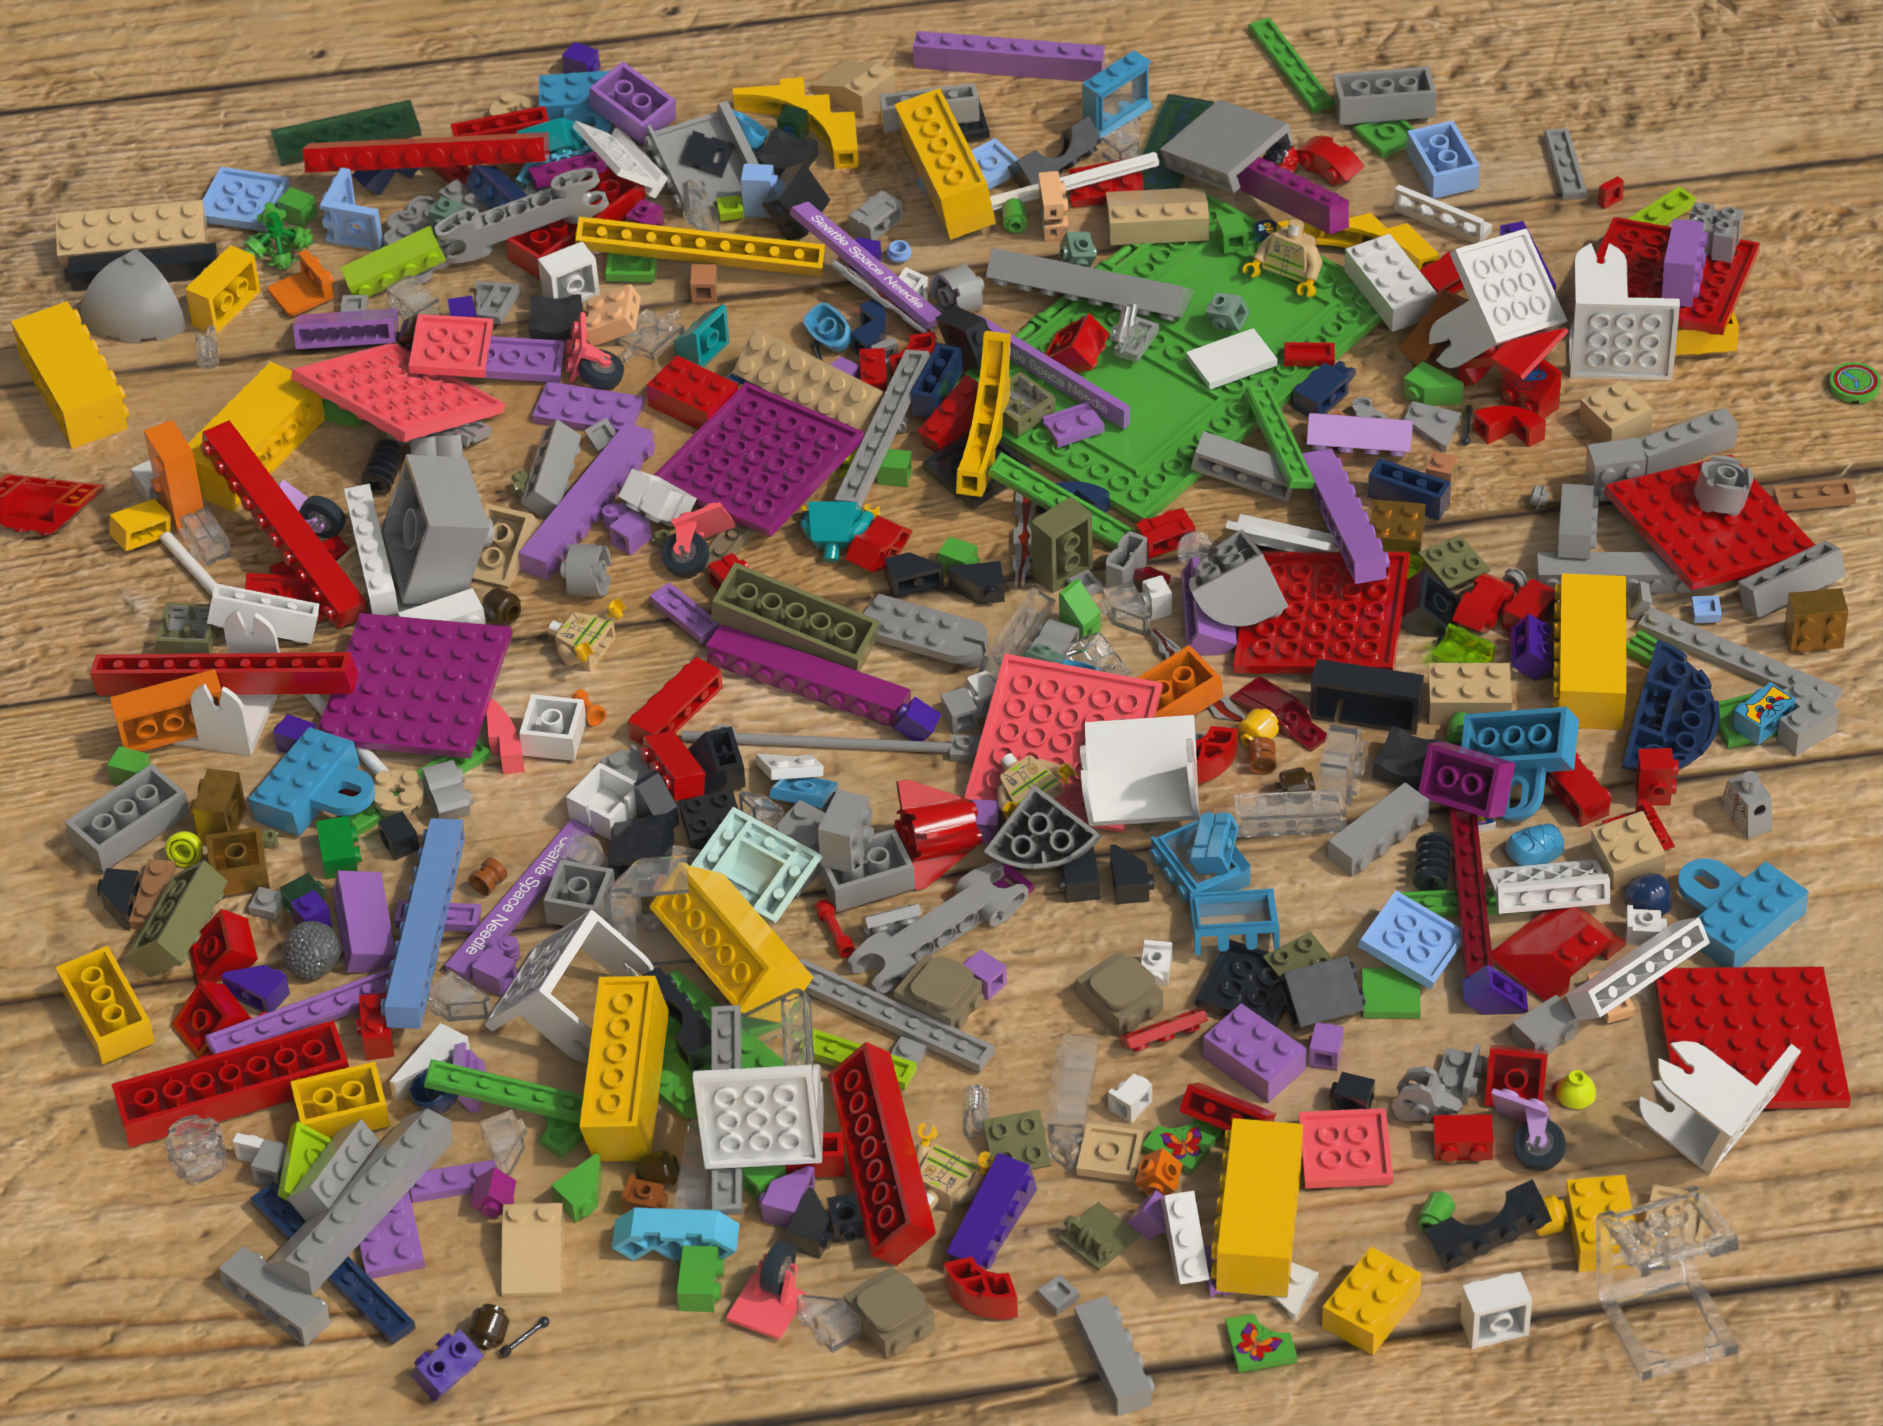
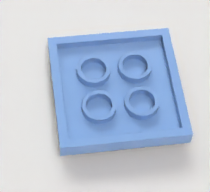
M220 167L203 198L207 223L265 232L267 228L264 223L257 221V215L262 213L265 209V204L268 202L274 203V206L278 208L277 200L287 191L290 185L289 177Z
M1395 891L1360 939L1357 947L1431 990L1461 947L1460 930L1458 926L1400 892Z

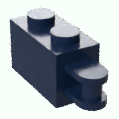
M1338 361L1334 366H1330L1327 363L1322 364L1317 370H1313L1307 379L1295 386L1292 393L1293 409L1308 417L1309 413L1327 414L1348 395L1349 382L1354 378L1356 369L1346 367L1342 361Z

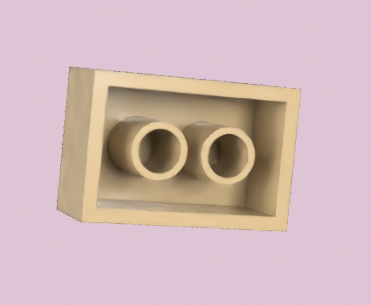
M1428 663L1429 725H1448L1449 719L1457 712L1474 714L1512 710L1510 663Z

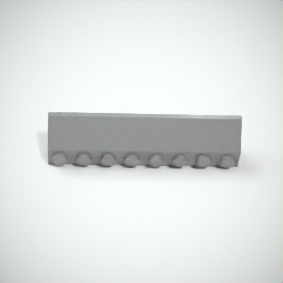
M993 247L986 277L993 279L992 284L1007 286L1008 282L1017 284L1016 289L1031 291V287L1040 288L1041 294L1055 296V292L1064 293L1065 299L1078 301L1079 297L1088 298L1087 303L1102 306L1103 302L1112 303L1111 308L1122 310L1123 305L1128 306L1130 303L1138 304L1137 314L1150 316L1152 311L1160 313L1159 318L1174 321L1175 316L1183 317L1194 291L1193 289Z
M428 1108L406 1115L367 1156L331 1207L308 1219L264 1266V1270L313 1295L422 1175L452 1145L451 1120Z

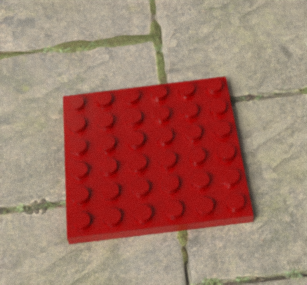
M1613 217L1596 253L1597 263H1605L1604 257L1609 244L1618 248L1625 255L1628 298H1662L1664 261L1672 227ZM1740 239L1731 263L1711 260V256L1706 255L1699 297H1694L1692 307L1680 306L1679 328L1707 332L1712 335H1724L1759 253L1760 242Z
M1704 461L1606 484L1603 491L1607 498L1691 591L1751 576L1815 546L1814 542L1754 478L1745 506L1738 515L1732 516L1727 513L1701 510L1699 502L1694 495V488Z
M1261 552L1288 607L1276 617L1267 618L1252 625L1240 626L1233 663L1234 673L1313 674L1317 659L1395 670L1411 560L1410 552H1387L1390 567L1386 568V579L1358 584L1354 583L1340 552Z
M1823 966L1672 968L1654 980L1668 1063L1683 1069L1688 1075L1693 1074V1068L1687 1066L1670 1045L1671 1043L1682 1041L1696 1042L1709 1049L1757 1086L1792 1044L1801 1052L1779 1091L1764 1109L1849 1108L1851 1098Z

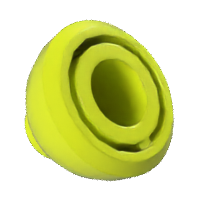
M181 831L168 838L165 844V852L170 861L176 862V866L189 868L201 860L203 845L195 834Z
M1574 1070L1560 1079L1556 1088V1097L1561 1104L1568 1108L1582 1109L1590 1106L1595 1101L1596 1087L1593 1080L1584 1072Z

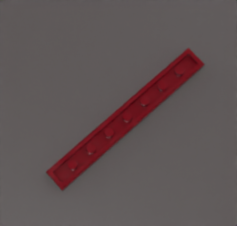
M1449 808L1448 823L1464 979H1466L1486 965L1494 967L1477 815L1460 809Z

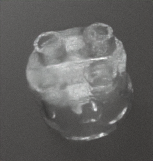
M190 1115L179 1119L171 1125L168 1130L169 1135L167 1139L165 1138V1145L172 1171L180 1179H184L189 1185H197L201 1181L213 1178L227 1168L228 1154L220 1124L213 1118L206 1116V1119H199V1115Z

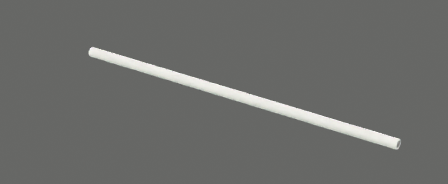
M171 532L163 533L160 538L161 542L212 596L214 584H217V582ZM301 694L323 717L327 702L321 695ZM355 748L357 756L375 775L380 771H390L370 749Z

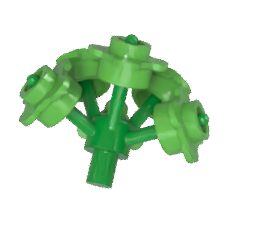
M268 202L265 204V209L262 213L257 215V221L264 223L267 231L266 233H258L255 237L249 236L247 241L243 242V245L246 247L244 251L253 254L255 259L258 258L259 260L263 259V255L267 254L272 258V261L267 263L268 266L275 265L276 269L285 270L291 266L290 262L297 260V257H291L290 251L298 248L300 252L304 248L308 249L313 244V235L310 234V228L305 230L301 226L285 229L282 219L286 217L285 210L278 209L274 206V203ZM272 239H275L277 252L275 253L274 249L272 248ZM281 240H282V242L284 243L283 249H284L285 251L282 250Z

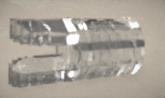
M211 325L206 329L207 336H203L200 332L194 334L197 364L203 369H212L219 364L217 330Z
M970 1085L964 1090L963 1133L965 1138L970 1141L978 1136L979 1130H985L983 1119L989 1118L990 1091L982 1085Z

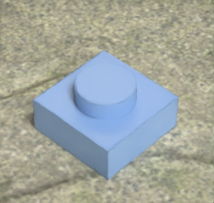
M1692 596L1691 606L1694 623L1721 622L1722 613L1719 596Z

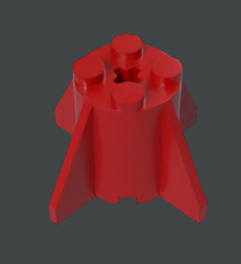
M909 779L896 781L900 810L896 814L901 815L900 819L895 820L894 827L914 866L915 889L913 890L916 891L926 889L964 856L974 850L977 845H981L982 835L980 830L977 829L976 817L978 816V809L975 802H968L963 797Z

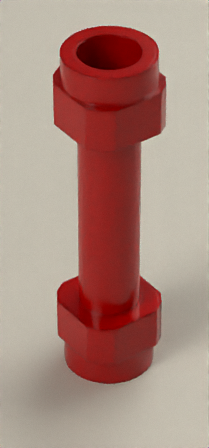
M828 899L818 901L814 908L819 920L825 921L835 939L834 945L837 953L842 958L850 957L855 951V947L850 936L843 933L837 922L834 906Z

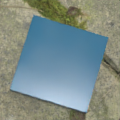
M814 777L780 779L771 788L770 798L797 803L801 800L813 807L823 808L832 793L837 791L838 783Z

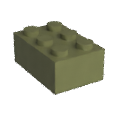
M1069 497L1063 502L1056 504L1053 508L1042 515H1038L1031 521L1032 576L1050 592L1055 593L1066 586V579L1087 569H1093L1092 513L1073 497Z

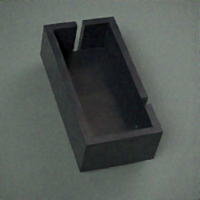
M1317 659L1311 680V718L1334 722L1339 700H1344L1339 719L1341 724L1390 731L1391 727L1395 726L1409 734L1417 735L1422 715L1424 675Z

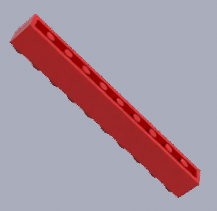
M548 132L309 143L303 148L305 173L335 172L341 168L356 171L546 162L550 157Z
M228 420L203 431L202 443L200 444L203 455L211 459L216 472L225 478L230 491L236 493L240 498L245 511H249L252 514L257 527L260 530L263 529L267 534L272 547L279 550L284 563L287 566H291L299 583L304 584L309 590L311 599L321 606L326 619L329 622L332 621L337 629L357 621L359 614L365 613L366 600L231 421Z
M351 652L96 654L89 673L98 696H116L213 669L216 670L221 690L224 686L235 695L353 694L358 677Z

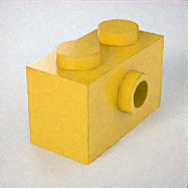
M155 499L110 514L109 535L125 551L159 540L163 533L171 531V515Z

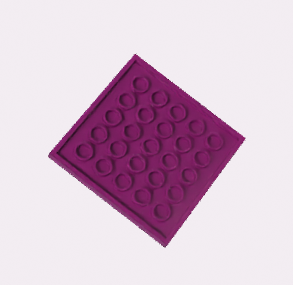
M745 382L654 475L696 497L697 499L694 504L700 507H704L709 503L721 502L733 521L771 537L861 444L865 435L864 431Z
M360 613L346 652H351L358 672L353 694L330 695L318 730L354 742L355 748L471 759L513 635L511 626Z

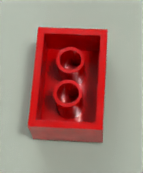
M678 355L646 384L649 407L697 430L738 390L737 383Z

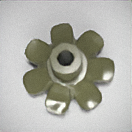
M524 470L515 472L511 476L514 482L511 485L512 493L515 497H520L521 499L529 477Z

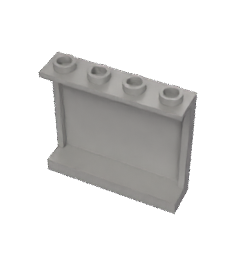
M1219 99L1164 145L1160 151L1167 169L1235 193L1241 188L1237 178L1241 171L1278 140L1290 145L1293 144L1290 127L1284 121H1279L1267 115Z
M728 101L719 103L718 111L657 131H653L652 126L648 125L646 136H644L647 150H651L654 155V164L668 177L664 185L666 189L671 190L673 204L676 209H680L683 217L716 207V198L741 195L742 198L741 176L744 164H758ZM693 130L705 134V137H715L735 144L723 178L681 164ZM717 152L714 159L715 163L720 162L723 155L722 152Z

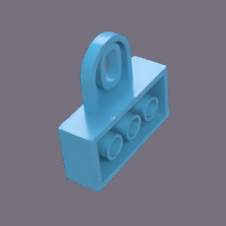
M610 71L539 75V107L545 106L549 121L562 117L573 122L578 121L586 125H595L596 129L612 134L613 123L590 107V87ZM582 138L583 145H584V146L589 145V144Z
M1568 707L1465 714L1461 747L1516 763L1505 816H1501V819L1507 822H1521L1530 818L1536 813L1543 801L1546 772L1574 770L1579 719ZM1522 784L1521 801L1517 807L1510 808L1511 790L1514 786Z
M309 727L249 797L255 822L301 836L321 810L334 815L348 816L366 809L373 802L376 790L371 776L362 770L356 769L360 763L354 742ZM342 789H350L360 794L350 797L338 792Z
M1696 859L1687 863L1681 869L1678 878V891L1682 898L1702 912L1698 917L1710 943L1699 951L1722 967H1742L1806 913L1809 891L1766 861L1744 878L1717 860ZM1702 876L1716 885L1717 888L1708 889L1693 878Z

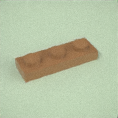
M1850 478L1773 486L1772 494L1774 500L1784 511L1856 503V494Z
M148 859L129 919L130 929L143 928L170 879L175 875L177 869L175 861Z

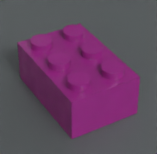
M1448 742L1428 743L1418 792L1431 801L1486 818L1505 816L1516 763Z

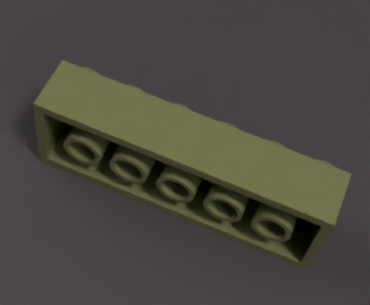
M738 563L733 564L712 601L711 620L859 672L878 640L880 621Z

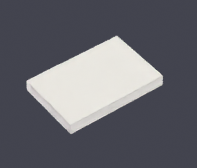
M1254 328L1186 352V359L1209 390L1277 366V358Z

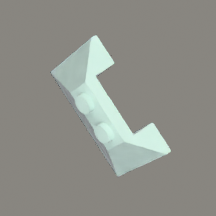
M732 807L691 866L724 874L766 923L776 924L820 862L822 855Z

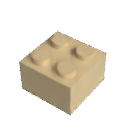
M1622 379L1580 400L1579 422L1601 443L1636 438L1651 431L1653 408Z
M1643 811L1591 829V849L1603 872L1608 874L1613 890L1626 886L1632 878L1639 875L1665 872L1666 853Z

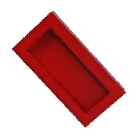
M1284 342V366H1321L1324 363L1330 366L1335 365V343Z

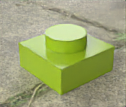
M741 195L716 198L720 221L744 218Z

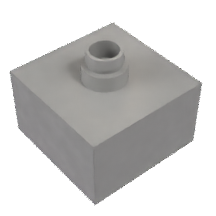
M406 454L381 529L383 542L403 603L426 604L468 590L483 547H490L493 542V521L490 518H486L466 457Z

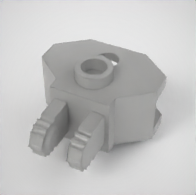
M1423 1066L1410 1068L1398 1082L1397 1090L1399 1095L1393 1100L1392 1108L1396 1118L1405 1122L1418 1120L1429 1122L1433 1115L1457 1114L1463 1108L1462 1101L1444 1091L1446 1085L1440 1083L1435 1070ZM1409 1081H1415L1418 1084H1412Z

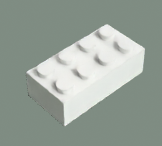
M1390 234L1345 249V272L1392 332L1420 322L1422 316L1434 304L1438 294Z

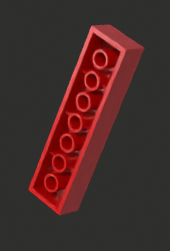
M332 1020L112 1083L111 1085L130 1148L292 1101L294 1097L291 1081L349 1068V1063L335 1022Z
M865 1042L828 1073V1079L841 1132H843L844 1145L871 1256L898 1266L937 1233L891 1053Z

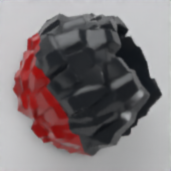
M1282 141L1274 143L1266 150V154L1262 157L1267 161L1274 162L1275 165L1283 169L1290 170L1292 173L1296 171L1299 161L1294 145Z

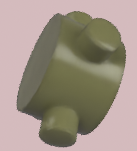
M660 529L655 533V538H652V543H656L658 547L663 548L664 543L671 536L670 532Z
M266 829L261 831L265 848L269 849L279 845L277 838L279 835L278 830Z

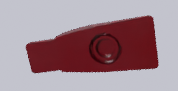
M1257 677L1230 696V700L1248 713L1253 709H1268L1278 719V732L1289 739L1292 738L1309 752H1312L1328 740V734L1312 722L1309 710L1296 696L1263 677Z

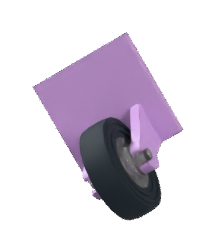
M284 479L279 484L317 536L332 538L338 535L344 528L346 522L345 515L335 502L322 496H311L308 498Z
M1493 1088L1491 1094L1496 1113L1523 1122L1516 1130L1513 1138V1150L1517 1160L1526 1168L1534 1171H1545L1555 1167L1565 1154L1566 1140L1561 1128L1551 1121L1549 1108L1546 1107V1104L1534 1098L1529 1100L1520 1098L1517 1093L1509 1089H1502L1500 1091Z

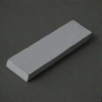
M1569 129L1544 130L1545 143L1562 201L1587 199L1586 186Z

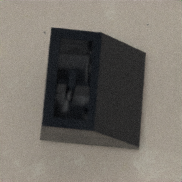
M732 726L707 731L688 748L705 772L704 795L746 787L744 764Z

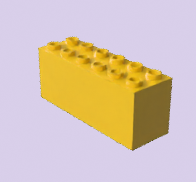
M938 88L894 104L904 147L949 239L951 240L996 224L987 181L941 89Z
M66 301L11 321L19 358L71 449L128 429L126 418H129L130 415L127 406L122 401L126 399L124 390L121 385H116L117 381L112 369L107 370L106 359L103 354H98L99 349L95 340L89 339L88 328L85 324L81 325V318L77 309L72 310L70 304Z
M270 362L188 443L193 451L203 499L232 512L241 505L240 498L236 493L230 491L227 481L216 472L211 459L203 455L200 448L203 431L230 420L268 472L272 474L325 420L322 398L318 393L311 389L303 388L300 383L291 379L292 370Z
M1561 573V584H1555V600H1559V603L1554 602L1553 618L1558 619V622H1554L1553 638L1558 639V641L1553 642L1554 658H1558V661H1554L1553 677L1558 678V680H1553L1552 696L1558 699L1553 700L1552 708L1568 707L1579 719L1578 729L1623 730L1626 701V576Z
M679 863L649 906L733 1006L740 1005L741 1013L780 1021L787 1016L814 978L722 873Z
M655 976L599 977L580 1129L591 1155L593 1156L597 1153L601 1158V1162L640 1161L642 1156L652 1153L669 1015Z
M1233 1118L1232 1130H1226L1225 1147L1229 1148V1150L1226 1149L1223 1152L1222 1169L1227 1170V1172L1223 1171V1174L1220 1176L1219 1191L1224 1192V1194L1221 1193L1218 1196L1217 1214L1222 1215L1215 1219L1214 1237L1219 1238H1215V1242L1213 1241L1211 1255V1259L1217 1260L1212 1261L1211 1279H1217L1216 1291L1288 1297L1302 1167L1303 1124Z

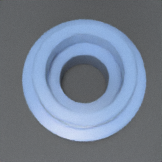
M902 240L893 241L887 249L888 259L897 263L907 261L912 255L908 243Z

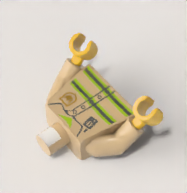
M1297 219L1290 220L1288 227H1283L1278 232H1272L1260 244L1253 256L1254 261L1243 266V273L1246 274L1249 268L1253 266L1255 271L1251 278H1256L1260 275L1259 265L1263 264V269L1302 282L1297 287L1298 295L1303 296L1305 289L1308 287L1307 297H1313L1316 293L1313 282L1317 281L1322 266V259L1316 247V239L1311 235L1303 233L1304 223Z
M619 598L611 601L607 609L601 613L582 614L575 612L571 614L564 624L557 621L550 623L548 635L555 637L557 653L567 666L576 664L591 672L616 639L613 620H620L623 616L621 611L626 609V606Z
M1009 753L1000 761V764L1006 771L999 776L1001 785L997 789L998 806L1004 813L1007 821L1034 785L1056 799L1064 793L1060 779L1067 785L1069 784L1067 778L1071 775L1077 776L1078 774L1070 763L1059 765L1044 759H1035L1032 755H1028L1021 761H1018L1013 753Z
M921 1123L918 1126L917 1132L922 1139L921 1143H917L915 1151L931 1212L936 1205L947 1211H953L957 1206L973 1201L996 1157H993L987 1165L990 1153L984 1151L979 1155V1164L936 1143L931 1147L929 1143L936 1139L938 1135L937 1128L932 1126L931 1133L928 1136H924L926 1124Z

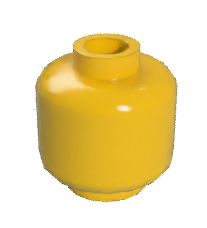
M1253 709L1239 724L1238 730L1242 743L1249 747L1250 741L1254 738L1268 737L1273 739L1279 731L1277 717L1268 709Z
M1555 1195L1542 1197L1552 1221L1545 1224L1541 1229L1535 1230L1536 1234L1544 1237L1564 1231L1566 1223L1570 1222L1564 1199L1559 1200Z

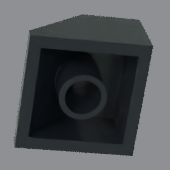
M1424 569L1410 577L1407 581L1401 626L1417 636L1438 637L1444 635L1449 639H1453L1457 634L1458 623L1452 621L1461 598Z

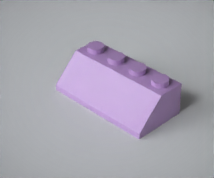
M1309 413L1307 444L1312 445V450L1328 449V446L1338 447V452L1353 453L1354 448L1364 449V454L1379 455V450H1389V456L1405 457V452H1411L1413 421Z

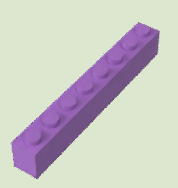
M917 31L913 44L914 68L1085 82L1105 69V46Z
M628 422L622 426L520 550L521 571L547 581L555 572L559 571L562 562L567 558V545L578 544L581 539L587 536L594 523L601 519L603 507L614 503L631 469L640 471L646 459L653 455L655 451L653 431Z
M1332 448L1302 453L1315 480L1313 489L1309 490L1354 583L1386 579V568L1390 567L1388 553L1383 552L1381 539L1376 538L1374 525L1369 524L1367 511L1362 510L1360 497L1356 498L1354 485L1349 484L1347 471L1342 470L1340 457L1336 458Z

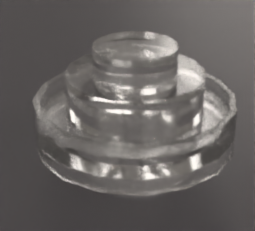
M1199 531L1190 532L1183 536L1178 542L1176 550L1178 559L1183 566L1187 565L1192 556L1200 559L1207 557L1209 559L1216 553L1215 543L1211 537Z

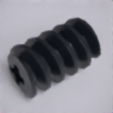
M380 439L375 443L361 476V483L363 485L370 484L371 492L375 494L386 495L391 491L404 460L401 446L398 442L391 439Z
M1430 832L1423 834L1416 841L1413 884L1419 891L1446 890L1448 887L1446 882L1448 881L1451 840L1445 834Z

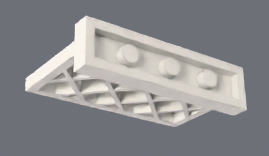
M575 121L572 126L575 131L617 176L644 185L648 196L657 197L668 177L624 131L615 127L612 134Z
M1239 514L1238 523L1227 520V529L1236 530L1235 533L1243 529L1254 544L1289 552H1339L1330 533Z
M1597 859L1487 869V878L1497 900V911L1499 914L1610 904V878L1608 874L1603 873Z

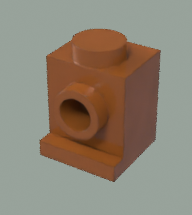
M630 1174L621 1196L623 1215L633 1208L666 1209L668 1194H665L664 1185L636 1179V1175Z

